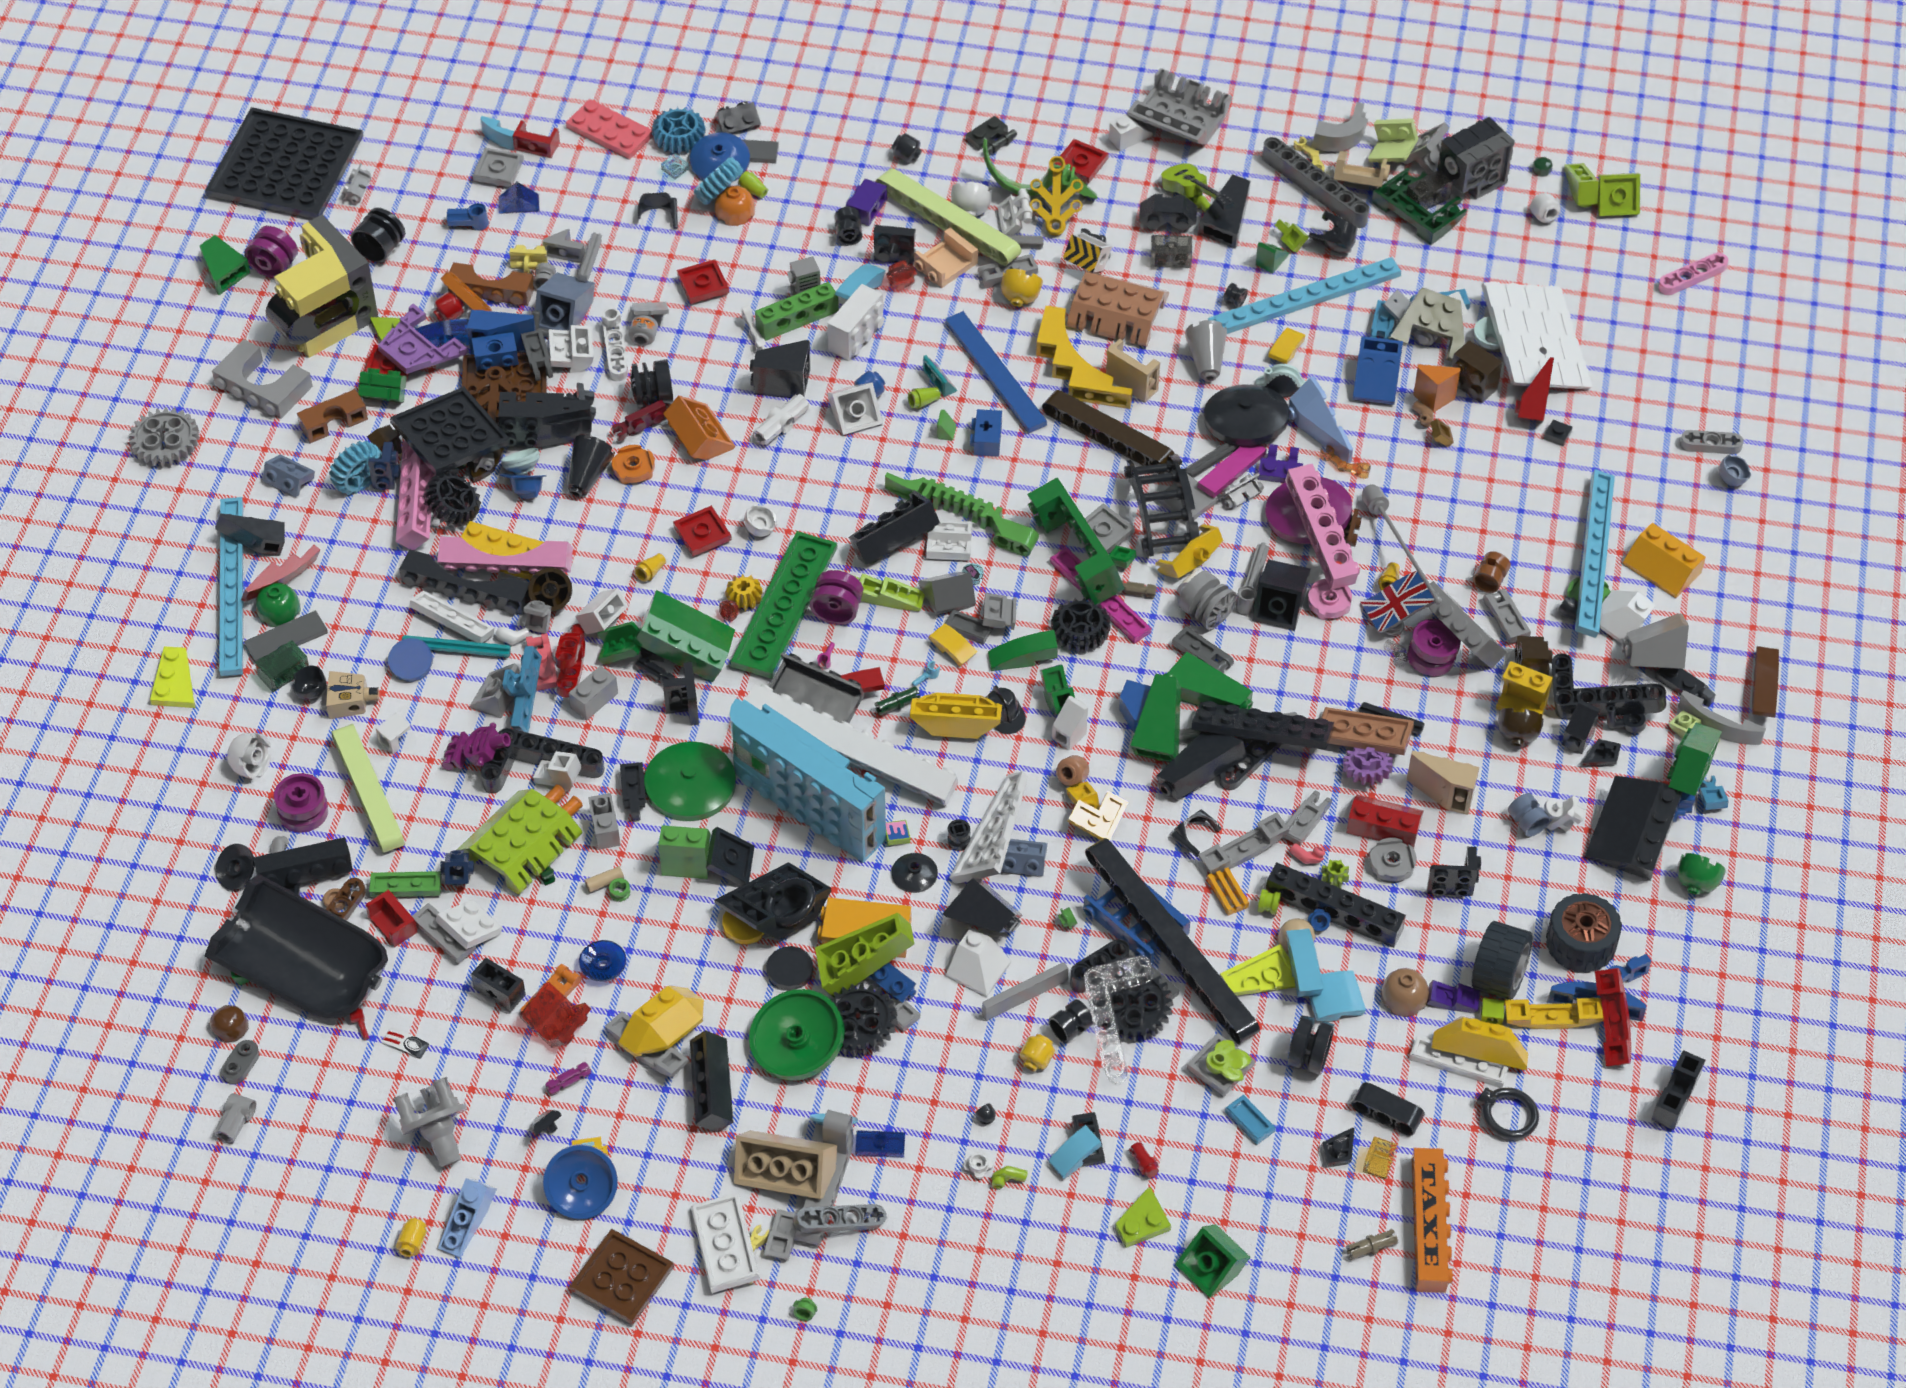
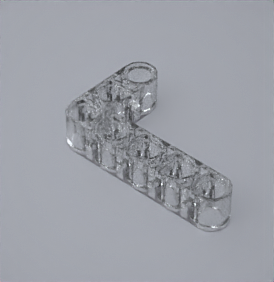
M1144 956L1093 967L1084 974V984L1103 1070L1108 1080L1113 1084L1124 1083L1128 1077V1069L1110 992L1146 984L1153 979L1155 975L1150 960ZM1147 966L1148 969L1145 973H1137L1139 967ZM1116 973H1125L1121 979H1114ZM1094 978H1102L1099 984L1091 985V981ZM1099 1000L1107 1001L1103 1007L1095 1006ZM1111 1022L1109 1029H1100L1103 1023ZM1108 1045H1116V1049L1114 1051H1105ZM1114 1067H1121V1071L1117 1075H1112L1110 1072Z

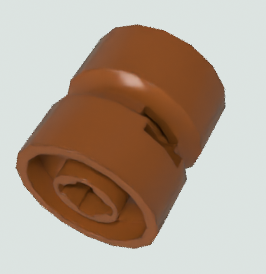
M1487 552L1473 575V582L1476 587L1487 593L1497 592L1511 567L1510 561L1501 553Z

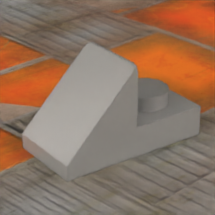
M570 229L543 239L542 243L545 250H547L548 257L582 263L585 255L584 243L571 241Z

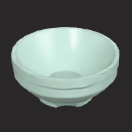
M1491 316L1478 320L1474 326L1476 342L1487 349H1500ZM1493 337L1497 342L1489 343L1486 341V338Z
M530 448L512 453L502 458L501 463L506 470L514 472L516 475L524 474L535 469V465L540 458L538 448Z

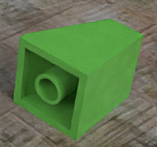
M662 825L658 843L662 876L708 879L709 870L706 869L711 839L710 831L703 828Z

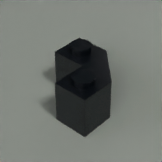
M1154 194L1140 203L1139 221L1152 231L1168 222L1182 233L1197 224V205L1184 195H1176L1173 198L1163 197V194Z

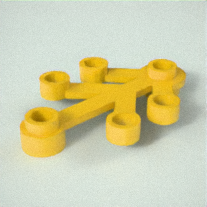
M1054 156L1049 161L1050 170L1053 172L1052 195L1043 186L1040 179H1033L1030 183L1031 189L1038 192L1052 207V216L1042 207V203L1038 199H1033L1030 202V207L1032 211L1037 212L1046 221L1045 227L1047 232L1052 236H1059L1065 231V222L1073 214L1080 212L1083 209V204L1080 200H1073L1070 207L1061 215L1060 207L1076 192L1082 191L1083 183L1079 179L1073 180L1071 186L1061 195V172L1065 169V161L1060 156ZM1060 162L1061 167L1058 169L1054 168V163ZM1034 182L1040 183L1038 189L1033 188ZM1079 182L1081 187L1074 189V183ZM1034 202H1038L1040 204V207L1038 209H1034L1032 207ZM1079 203L1080 208L1075 210L1073 204ZM1053 223H1059V228L1054 230L1052 228Z

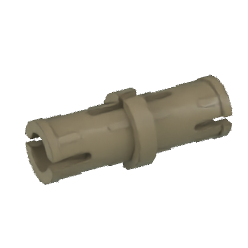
M1393 1229L1375 1236L1372 1234L1367 1235L1364 1240L1346 1245L1347 1254H1351L1349 1256L1351 1260L1369 1253L1372 1255L1377 1254L1383 1248L1398 1244L1397 1235L1393 1236L1395 1233Z

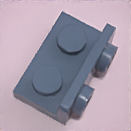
M280 454L265 462L262 480L297 497L300 494L301 485L314 479L315 471Z
M1010 839L1001 872L1043 876L1048 843Z

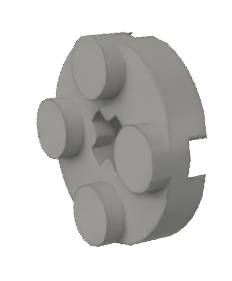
M1385 838L1377 842L1376 846L1372 848L1369 858L1370 867L1376 874L1377 879L1380 881H1401L1410 878L1417 860L1412 846H1407L1402 843L1403 840L1398 838ZM1393 856L1395 860L1399 861H1397L1396 863H1392L1388 860L1389 857Z

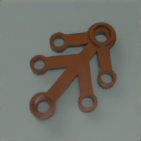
M498 366L487 369L485 378L479 383L469 384L466 387L468 392L476 398L479 392L490 386V391L476 401L482 407L488 403V414L495 422L497 403L499 404V386L506 392H518L516 400L520 399L522 395L521 388L512 386L506 380L505 370Z

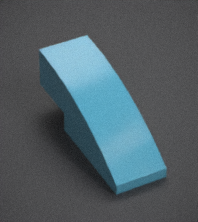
M869 263L862 265L848 276L837 289L835 295L848 300L861 284L872 289L882 285L886 270Z
M1310 929L1286 931L1292 977L1295 980L1297 997L1321 995L1323 985Z

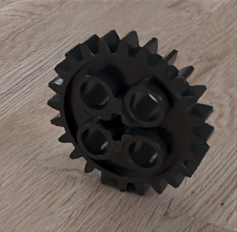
M1132 967L1131 973H1127L1123 968L1121 976L1114 972V980L1106 978L1107 986L1100 985L1102 993L1096 995L1099 1002L1095 1003L1096 1009L1099 1010L1097 1011V1017L1102 1018L1100 1020L1102 1027L1107 1026L1108 1033L1115 1030V1038L1123 1034L1124 1041H1127L1129 1036H1133L1134 1042H1137L1138 1036H1142L1145 1041L1147 1040V1033L1155 1037L1154 1029L1157 1028L1163 1031L1162 1023H1169L1167 1015H1172V1008H1170L1173 1006V999H1170L1172 993L1171 990H1167V982L1161 983L1162 978L1160 975L1154 978L1152 970L1146 975L1143 967L1139 973H1136L1134 967ZM1131 987H1139L1137 991H1129ZM1149 1001L1157 1002L1154 1006L1146 1005ZM1118 1002L1123 1004L1118 1008L1113 1007V1004ZM1133 1017L1140 1018L1137 1022L1129 1021Z
M863 983L860 984L859 989H856L854 984H851V990L847 991L846 988L842 987V994L833 993L835 999L830 1000L835 1004L842 1016L844 1031L852 1030L851 1033H844L841 1048H843L845 1055L850 1050H853L854 1056H857L859 1050H862L863 1054L867 1055V1049L870 1048L873 1052H876L875 1046L877 1044L884 1047L883 1039L891 1040L890 1033L896 1032L894 1025L898 1024L896 1017L898 1015L894 1001L890 1000L888 993L883 995L881 988L874 992L872 984L868 989H865Z

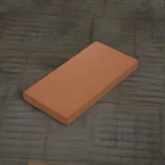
M1325 707L1321 717L1334 722V730L1329 744L1361 749L1372 747L1375 748V751L1405 755L1414 727V721L1329 707Z

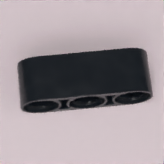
M1122 939L1113 940L1074 964L1070 971L1071 989L1077 993L1087 992L1106 980V978L1114 975V972L1117 973L1125 968L1129 962L1130 949L1128 943Z
M1368 1082L1361 1084L1351 1102L1352 1108L1358 1113L1407 1136L1414 1135L1425 1116L1423 1109L1416 1104Z

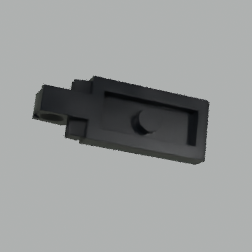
M1660 668L1655 673L1654 678L1679 695H1681L1683 690L1704 699L1703 704L1707 707L1714 702L1716 694L1704 682L1684 669Z
M643 762L620 764L624 808L630 809L631 821L641 820L640 808H645L646 803Z

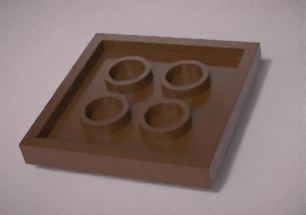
M611 1228L569 1286L570 1291L627 1323L634 1325L674 1269V1262Z

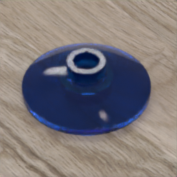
M595 941L582 950L579 957V966L582 973L591 980L598 982L610 981L623 972L626 966V954L623 948L613 941Z

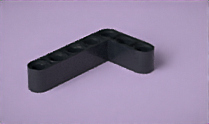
M1560 653L1552 658L1555 714L1560 718L1570 719L1579 699L1600 708L1598 717L1607 716L1606 707L1609 705L1615 707L1616 716L1659 713L1666 708V689L1661 684L1574 688L1571 657Z
M505 728L498 733H507L510 736V746L496 749L493 759L484 763L481 769V778L486 792L498 793L503 788L515 760L539 765L541 760L551 761L556 751L577 755L581 764V770L578 774L580 776L599 778L603 775L605 768L603 754L598 749Z

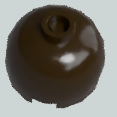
M544 568L536 572L528 586L531 601H542L545 605L552 606L551 611H557L565 607L573 593L572 582L568 575L556 568Z
M1514 708L1501 709L1498 717V729L1506 740L1511 741L1510 744L1512 746L1523 747L1524 743H1531L1539 737L1544 722L1542 714L1525 709L1524 712H1513Z

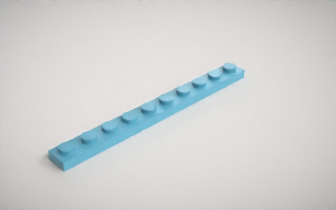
M1390 257L1209 317L1208 320L1221 322L1222 327L1226 326L1227 334L1400 277L1401 269L1394 259Z
M1596 469L1591 475L1575 625L1576 632L1594 638L1597 637L1600 629L1615 480L1614 475Z
M243 498L220 499V513L244 516ZM220 532L219 671L221 676L242 675L243 600L241 598L243 596V544Z

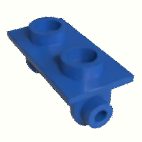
M889 962L868 976L902 1003L907 997L913 998L917 992L914 989L916 983Z

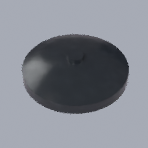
M1252 384L1235 385L1220 390L1207 401L1204 408V422L1208 431L1221 441L1242 446L1258 445L1273 440L1286 429L1289 422V407L1286 400L1270 388Z

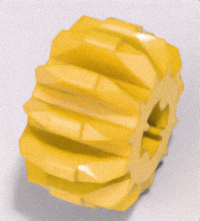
M743 573L741 578L734 576L732 581H728L725 591L729 605L735 606L736 610L743 608L745 612L748 607L755 609L756 604H760L763 594V588H761L759 580L753 579L752 575L745 577Z

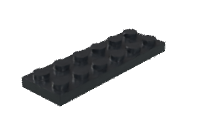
M1207 701L1200 703L1192 720L1191 730L1326 750L1334 730V722L1323 718L1310 719L1302 715L1290 716L1277 711L1264 712L1257 708L1245 709L1239 708L1236 705L1225 706Z

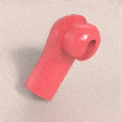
M1297 843L1289 851L1305 864L1320 863L1324 860L1323 856L1325 855V850L1321 847H1315L1313 851H1306Z

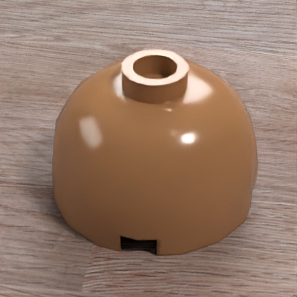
M1401 968L1391 972L1385 978L1381 990V1000L1384 1006L1386 1005L1391 1009V1013L1402 1017L1414 1016L1427 1005L1429 988L1427 981L1419 972L1414 969Z

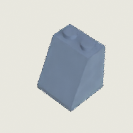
M558 272L537 289L535 310L540 312L539 328L570 331V325H580L593 303L595 283L579 281L576 277Z

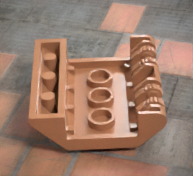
M1085 272L1072 301L1067 327L1076 329L1079 322L1078 329L1083 331L1086 327L1088 315L1094 316L1091 333L1096 334L1098 330V335L1116 339L1119 330L1118 340H1123L1126 336L1127 325L1133 327L1130 343L1136 344L1139 335L1138 345L1147 347L1151 339L1153 322L1159 308H1164L1169 291L1099 273Z

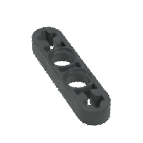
M877 1204L805 1207L794 1215L793 1224L802 1233L878 1229L886 1221L887 1214L885 1209ZM847 1212H851L856 1216L857 1222L855 1224L848 1222L846 1219ZM873 1212V1215L878 1216L879 1219L875 1221L873 1217L868 1216ZM828 1213L832 1215L834 1224L829 1225L825 1223L823 1214ZM805 1216V1219L810 1220L816 1217V1220H812L806 1225V1221H802L801 1218Z

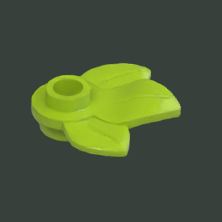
M1223 1040L1215 1045L1214 1051L1208 1053L1206 1067L1211 1073L1222 1074L1230 1081H1243L1244 1077L1241 1069L1247 1067L1251 1063L1252 1058L1245 1051L1235 1049L1233 1041Z

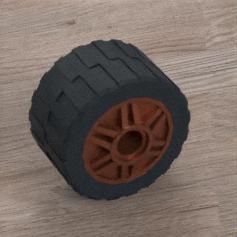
M1576 893L1566 896L1555 905L1551 913L1546 934V946L1549 949L1550 955L1558 964L1575 972L1588 973L1600 970L1602 967L1607 966L1615 955L1622 929L1621 917L1609 901L1597 895Z

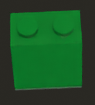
M1217 1224L1201 1227L1175 1265L1211 1298L1238 1276L1251 1257Z

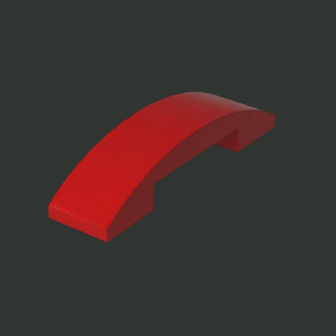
M1619 968L1595 971L1597 995L1601 996L1606 1042L1603 1043L1606 1067L1631 1064L1630 1018Z

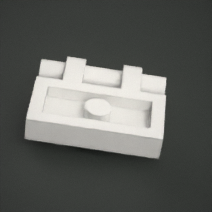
M1020 189L1017 197L1010 195L997 206L1002 233L1005 235H1014L1023 228L1021 222L1023 220L1026 224L1032 222L1033 212L1032 208L1029 207L1030 196L1027 194L1026 189Z

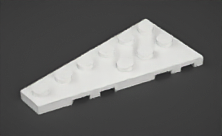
M1023 771L1007 775L949 877L955 884L968 882L972 878H985L1001 873L1028 780V776Z

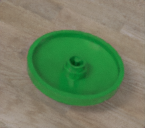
M693 741L673 744L660 751L648 764L644 777L645 792L651 805L666 817L679 821L703 820L720 812L732 799L736 788L734 766L724 752L710 744Z
M808 989L786 991L770 999L757 1012L749 1032L750 1049L759 1066L768 1074L783 1080L806 1079L820 1073L834 1061L843 1044L844 1022L835 1004L825 995Z

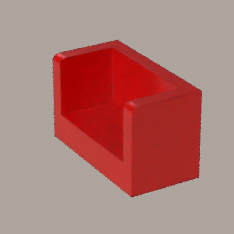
M523 120L519 122L512 135L514 150L548 158L553 157L560 143L558 128H554L550 137L527 132L526 124Z
M389 889L366 903L365 906L369 919L394 948L418 933L415 919Z

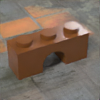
M355 389L297 413L299 426L309 443L329 436L327 424L332 420H343L348 427L368 420L366 406Z

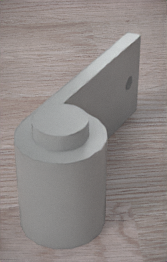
M1397 289L1382 306L1400 321L1411 302ZM1413 327L1411 329V334L1422 345L1430 346L1439 337Z

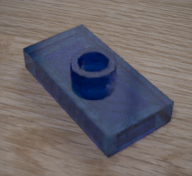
M857 1130L855 1156L904 1158L905 1132Z

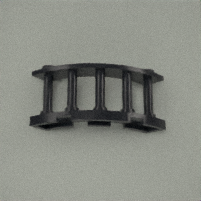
M1177 454L1168 455L1169 461H1166L1164 464L1135 467L1131 460H1126L1127 466H1124L1125 479H1128L1139 507L1144 538L1141 539L1142 550L1146 551V554L1150 557L1154 556L1153 548L1180 544L1187 546L1191 540L1200 536L1198 521H1194L1191 510H1195L1190 482L1186 469L1180 468L1182 460ZM1167 472V473H1162V474L1139 476V475H1145V474H1153V473ZM1172 481V483L1176 484V490L1145 494L1142 488L1144 484ZM1175 498L1181 500L1182 508L1180 511L1148 515L1146 502ZM1181 519L1185 521L1187 533H1184V535L1152 539L1150 523Z

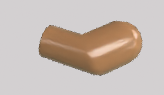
M1416 401L1412 409L1420 414V424L1424 427L1431 426L1430 423L1434 421L1433 411L1420 401Z

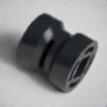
M956 819L948 825V845L955 851H963L970 842V825L965 820Z

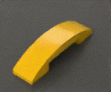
M1577 998L1576 1003L1529 1004V999L1505 1000L1507 1023L1520 1027L1567 1029L1603 1021L1601 998Z

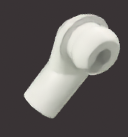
M499 627L496 630L497 638L509 645L517 644L530 636L526 627L518 631H513L507 627Z

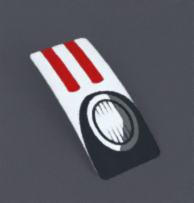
M393 1028L389 1029L382 1040L383 1044L401 1049L419 1059L422 1058L429 1047V1043Z

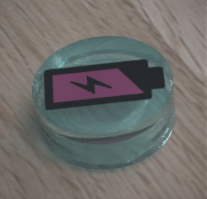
M970 563L962 569V572L971 573L973 585L982 582L984 571L980 565Z

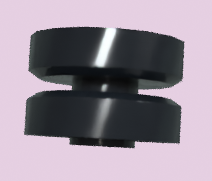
M1302 1015L1292 1037L1287 1065L1301 1069L1307 1056H1309L1308 1071L1321 1075L1330 1050L1335 1024L1322 1021L1317 1028L1316 1034H1314V1018Z

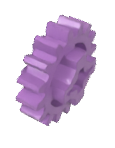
M1353 747V752L1348 750L1347 756L1343 758V772H1347V778L1353 777L1354 783L1359 780L1362 785H1365L1366 782L1374 785V781L1383 783V778L1388 779L1389 773H1392L1393 758L1389 757V753L1375 751V748L1367 747L1366 749Z

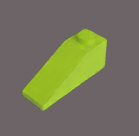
M1584 163L1564 164L1565 174L1576 204L1584 208L1598 204L1599 180Z

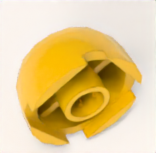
M1007 269L1005 273L1003 272L1001 291L1005 298L1011 301L1012 305L1021 307L1034 302L1038 298L1043 280L1034 273H1032V277L1026 275V270Z

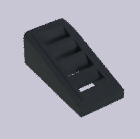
M1095 1112L1072 1116L1071 1126L1073 1134L1086 1125L1101 1141ZM1103 1146L1096 1150L1098 1154L1089 1155L1082 1160L1083 1165L1081 1167L1105 1163Z

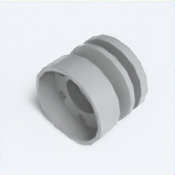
M1204 570L1187 583L1179 597L1178 605L1188 615L1195 616L1196 621L1202 623L1206 629L1211 630L1220 625L1229 616L1236 604L1237 594L1232 589H1229L1226 584H1220L1219 579L1209 571Z

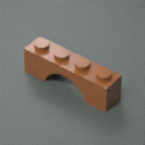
M453 262L450 272L455 274L476 295L484 300L528 306L535 289L533 274L513 271L503 279L486 280L475 273L473 265ZM448 288V292L453 294L454 292Z

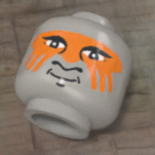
M649 315L635 316L631 322L629 337L639 346L651 344L655 340L658 324Z

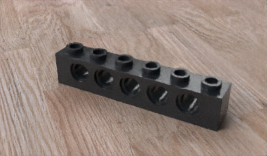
M1276 862L1267 878L1266 890L1269 893L1280 892L1281 902L1308 913H1313L1316 909H1323L1325 913H1329L1331 917L1330 922L1393 948L1403 932L1405 914Z

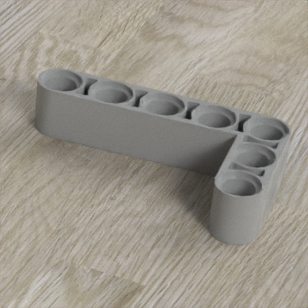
M827 1110L822 1127L823 1143L837 1145L836 1170L822 1199L807 1197L803 1208L834 1206L853 1148L852 1115ZM828 1213L823 1214V1220L827 1224L831 1216ZM803 1216L801 1220L806 1221L807 1225L810 1221L816 1220V1217L814 1219L807 1220L805 1219V1216ZM796 1229L795 1240L820 1246L825 1232L802 1233Z

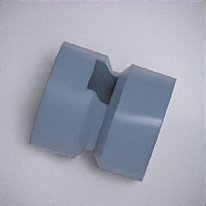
M1531 793L1517 797L1508 807L1509 814L1515 822H1519V827L1528 837L1542 832L1551 820L1545 810L1539 807L1540 804Z

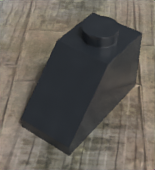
M1579 699L1565 730L1562 745L1569 750L1583 754L1594 736L1600 708Z

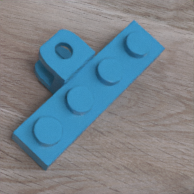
M525 646L524 655L521 657V672L515 674L513 670L507 669L504 672L503 678L504 690L509 696H514V712L510 718L511 727L528 733L542 656L534 646Z

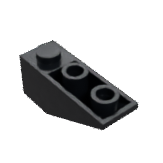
M219 513L215 525L217 531L258 553L281 555L285 543V522Z

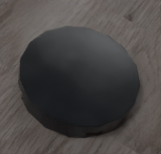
M794 946L781 947L769 956L766 964L770 982L779 989L788 991L795 990L799 986L800 988L805 986L811 980L814 971L812 958L808 952Z

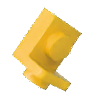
M1088 781L1066 788L1067 795L1074 804L1080 800L1098 810L1100 806L1098 794Z

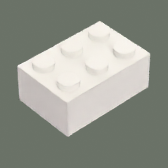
M864 284L858 287L827 323L829 352L848 361L860 352L865 342H869L873 333L880 329L884 323L883 293Z

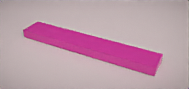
M1066 547L1050 557V563L1080 591L1081 588L1075 579V576L1078 574L1074 566L1082 561ZM1116 594L1100 603L1102 609H1106L1110 621L1134 644L1151 633L1152 628Z

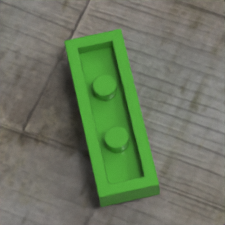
M440 871L371 873L369 894L370 897H377L389 889L395 897L441 896L442 875Z

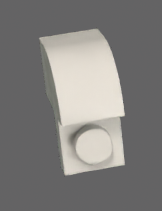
M556 751L551 761L541 760L533 779L535 783L551 786L558 784L565 792L569 791L581 770L580 761L576 754Z

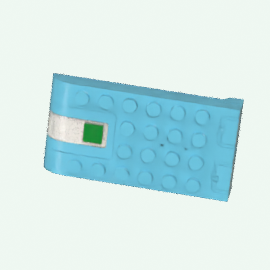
M738 698L735 699L729 713L735 774L746 786L754 788L765 799L769 798L776 803L781 810L791 813L797 821L804 822L810 826L816 834L823 835L829 839L831 844L836 847L839 846L864 863L886 841L885 787L876 782V777L868 772L864 774L862 779L847 769V766L850 764L849 759L767 704H764L762 710H759L745 699L743 701Z

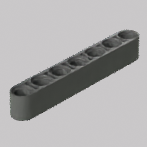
M1276 137L1265 139L1262 158L1268 165L1345 221L1357 228H1363L1367 225L1370 207L1365 201Z

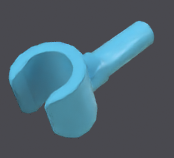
M935 661L928 662L926 672L914 680L912 685L917 686L928 678H937L940 667L933 669Z

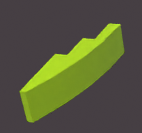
M863 573L860 578L856 577L864 588L861 601L896 609L921 610L925 597L922 590L886 576L883 581Z

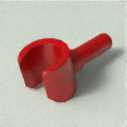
M358 1008L350 1013L351 1023H359L363 1039L368 1040L369 1035L365 1026V1016L363 1010Z

